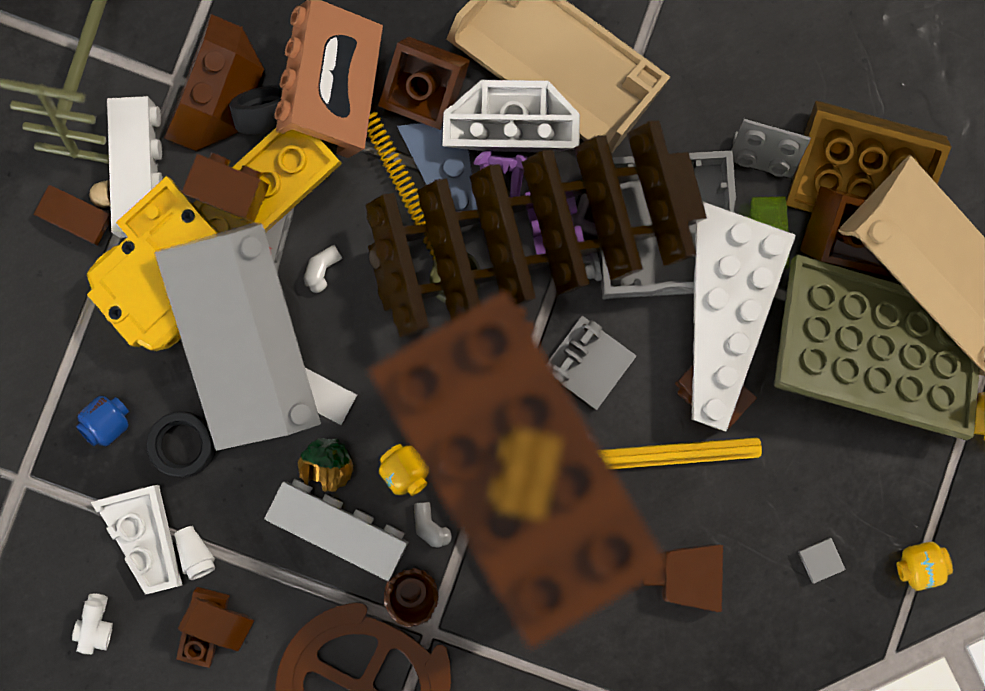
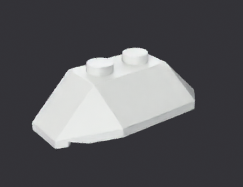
M481 80L453 106L444 111L442 146L496 152H540L542 150L557 152L574 150V147L579 145L580 114L549 81Z

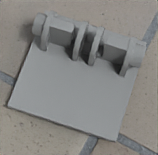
M744 119L739 132H736L733 138L731 149L733 151V162L743 167H751L769 172L775 176L792 179L811 137Z
M581 316L548 362L565 388L597 410L637 355L601 330L602 327L593 320L589 321L584 316Z

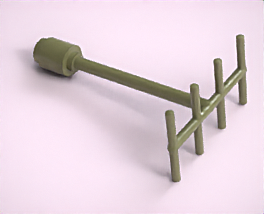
M92 0L62 90L45 87L44 85L0 79V88L37 94L43 106L12 101L10 104L12 110L49 116L55 126L51 127L24 122L23 130L61 137L66 146L36 142L34 145L35 150L109 163V155L79 150L73 140L104 145L106 142L105 136L68 130L66 126L67 120L89 124L96 122L94 115L72 112L71 108L74 101L82 103L85 101V94L77 93L107 0ZM51 97L59 98L57 107Z

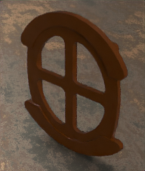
M348 603L324 611L306 623L297 632L287 646L280 661L275 691H304L305 676L311 671L339 684L349 691H378L373 686L374 679L388 652L394 648L400 650L413 665L419 678L421 691H450V660L447 648L444 645H436L430 654L422 645L399 629L366 616L368 608L364 603ZM349 634L370 635L378 640V647L363 676L357 679L321 661L318 658V651L321 646L334 638Z

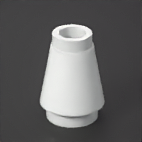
M193 526L185 527L174 534L183 574H187L190 580H195L215 570L213 564L215 558L197 532H195Z

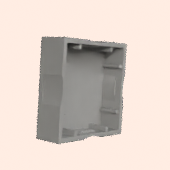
M733 151L689 153L702 201L734 213L736 192ZM633 156L612 157L615 168L636 166ZM640 180L620 184L631 227L651 225ZM693 224L689 228L695 246L696 224ZM656 237L636 242L643 270L622 279L610 280L603 251L599 252L602 274V299L694 294L696 256L674 265L663 266Z

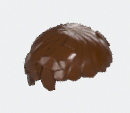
M418 568L403 570L388 581L384 592V605L390 617L398 624L410 628L430 620L439 599L437 584L430 574Z

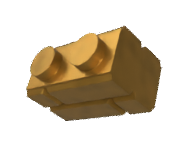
M514 428L512 437L504 435L499 455L500 460L507 461L503 477L495 475L490 500L497 501L496 510L545 521L563 439Z

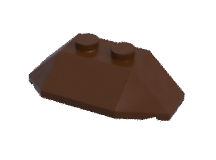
M210 15L163 139L197 151L238 133L234 126L229 104L237 95L257 88L264 71L242 27L215 15Z

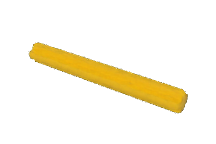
M756 437L601 450L611 469L759 458L762 454V445L760 439Z

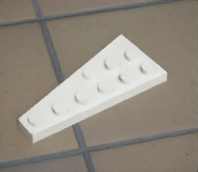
M703 202L707 219L696 223L695 232L697 255L694 268L692 420L727 431L796 235Z

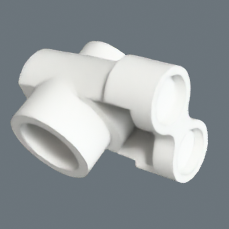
M89 594L88 600L85 601L83 607V621H76L72 640L78 641L77 651L80 653L93 654L95 649L107 650L113 623L101 621L108 599L105 595Z

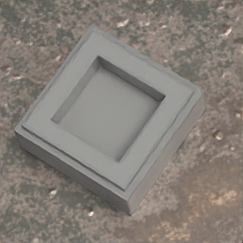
M832 538L824 539L798 551L812 583L819 582L846 570Z

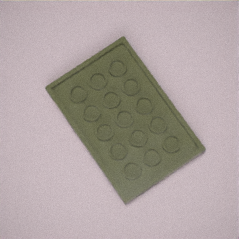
M798 254L791 259L774 387L966 441L974 437L980 369L904 286Z

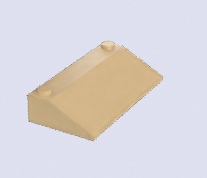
M470 0L457 13L446 39L501 80L549 81L580 114L579 138L587 141L594 136L606 135L611 154L670 79L669 75L566 0Z
M907 156L838 231L842 235L859 238L979 367V375L985 376V237L912 156Z

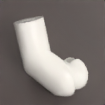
M335 245L323 250L308 261L304 274V283L306 286H309L313 293H319L326 288L327 282L324 279L326 268L343 259Z

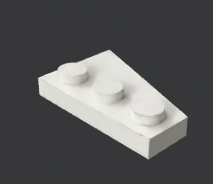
M159 485L91 502L95 511L100 512L108 526L106 529L112 539H116L126 556L125 561L145 594L182 585Z

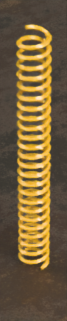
M378 113L370 114L369 119L376 117ZM376 118L368 123V128L380 122L381 118ZM384 124L368 129V137L372 138L371 143L375 144L374 149L378 150L377 155H380V160L384 161L383 166L387 167L386 172L390 173L389 178L393 179L392 184L396 185L395 189L399 191L398 195L402 196V202H406L405 207L409 208L408 213L412 214L411 219L415 220L414 225L426 224L425 221L419 222L424 218L423 214L415 217L422 211L421 208L412 211V209L419 205V201L409 205L413 200L419 198L418 194L406 199L409 195L417 192V188L403 193L406 189L414 186V183L411 182L399 188L403 183L411 180V177L409 176L396 182L400 177L407 175L408 171L393 176L396 172L404 169L405 165L390 170L393 166L401 163L402 159L387 164L390 160L397 158L399 153L384 158L387 154L394 152L396 148L392 147L386 152L380 153L383 149L391 146L393 142L390 141L383 146L377 147L380 143L387 141L390 136L387 135L378 141H374L377 137L384 135L387 130L371 135L374 131L383 128ZM425 237L423 243L427 244L426 249H431L429 254L434 255L428 237Z

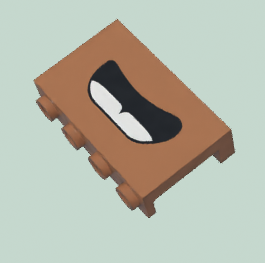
M306 0L300 6L295 7L290 19L293 30L285 49V55L288 57L286 69L280 79V87L283 90L281 100L275 110V119L277 120L276 132L284 134L289 130H295L338 145L336 154L349 158L365 149L383 25L322 0Z

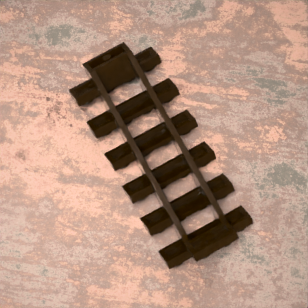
M648 121L627 133L636 165L633 167L615 168L606 135H599L574 147L583 181L562 183L553 150H542L522 161L530 195L509 197L500 164L488 165L469 176L472 192L478 207L477 210L456 212L447 179L434 180L417 190L419 205L423 211L426 224L403 226L395 193L382 194L365 205L367 221L371 226L375 241L368 246L369 260L375 272L378 295L382 300L384 311L393 310V321L397 326L399 337L412 336L429 328L422 299L445 294L446 307L450 313L451 321H454L481 305L476 285L497 280L499 293L506 290L515 307L536 299L529 271L550 265L552 279L558 295L567 294L589 285L582 256L603 251L611 281L632 275L643 270L636 242L651 237H656L663 266L674 265L696 256L697 253L689 226L707 219L689 152L669 154L660 121ZM639 179L652 224L631 227L620 184ZM586 194L599 239L578 242L567 199ZM533 208L546 253L525 256L513 213ZM481 222L493 268L472 271L460 228ZM428 237L432 245L437 264V273L441 282L418 285L407 242Z

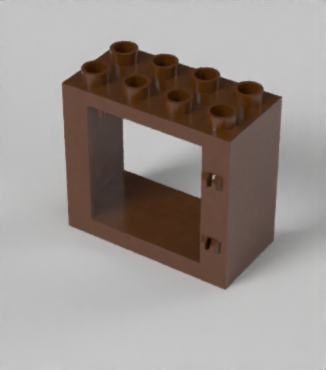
M505 290L368 371L531 649L666 569L669 565L534 339L532 333L536 327L532 321H529L527 324L524 322L522 317L527 315L524 307H515ZM514 428L563 439L545 521L496 510L497 501L490 500L495 475L503 477L507 462L499 459L504 435L512 437Z

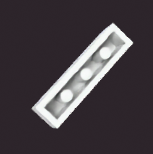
M148 96L107 98L111 232L119 238L128 236L116 222L163 180L161 172L157 173V160L162 158V146L160 139H156V127L161 125V114L159 107L155 106Z
M294 479L292 484L282 482L264 518L265 520L387 581L392 578L409 543L402 539L405 534L404 532L387 524L383 530L372 524L374 520L372 516L357 509L354 514H351L341 509L343 502L327 494L321 499L311 494L313 487L307 486L297 479Z

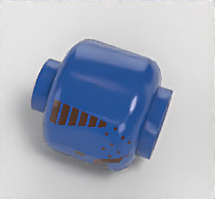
M98 396L78 413L77 419L79 424L76 428L92 446L96 444L108 446L127 430L129 424L125 415L129 411L116 397L109 400L105 396Z

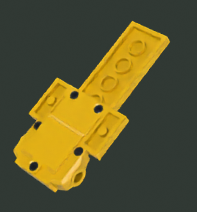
M275 128L232 168L240 171L242 165L257 170L262 173L260 179L269 184L255 222L263 224L266 233L335 171L342 162L321 139L295 130H289L281 134L276 132ZM168 176L160 181L116 222L128 237L121 244L101 255L87 272V278L92 289L87 295L105 315L106 319L111 322L130 346H144L152 351L168 349L181 339L154 252L252 223L196 200L192 203L185 194L181 193V189Z

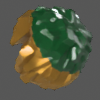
M318 438L311 442L308 448L301 453V457L298 459V471L305 485L308 486V482L314 480L321 482L323 491L336 492L338 488L344 487L347 481L351 479L353 463L345 445L340 443L339 439Z

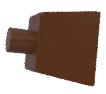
M709 544L666 550L663 556L669 567L643 582V585L663 586L662 596L663 600L667 602L722 612L723 545Z

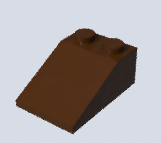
M820 186L800 251L821 262L894 277L859 238L842 235L838 231L868 198Z

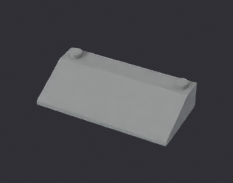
M254 222L155 251L156 260L215 450L286 436L320 425L321 421L263 224Z

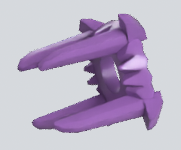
M490 150L480 153L475 159L474 164L480 165V170L488 165L500 164L504 174H506L507 170L509 172L512 171L510 197L520 195L524 174L522 161L526 160L527 157L522 154H517L516 158L492 155Z

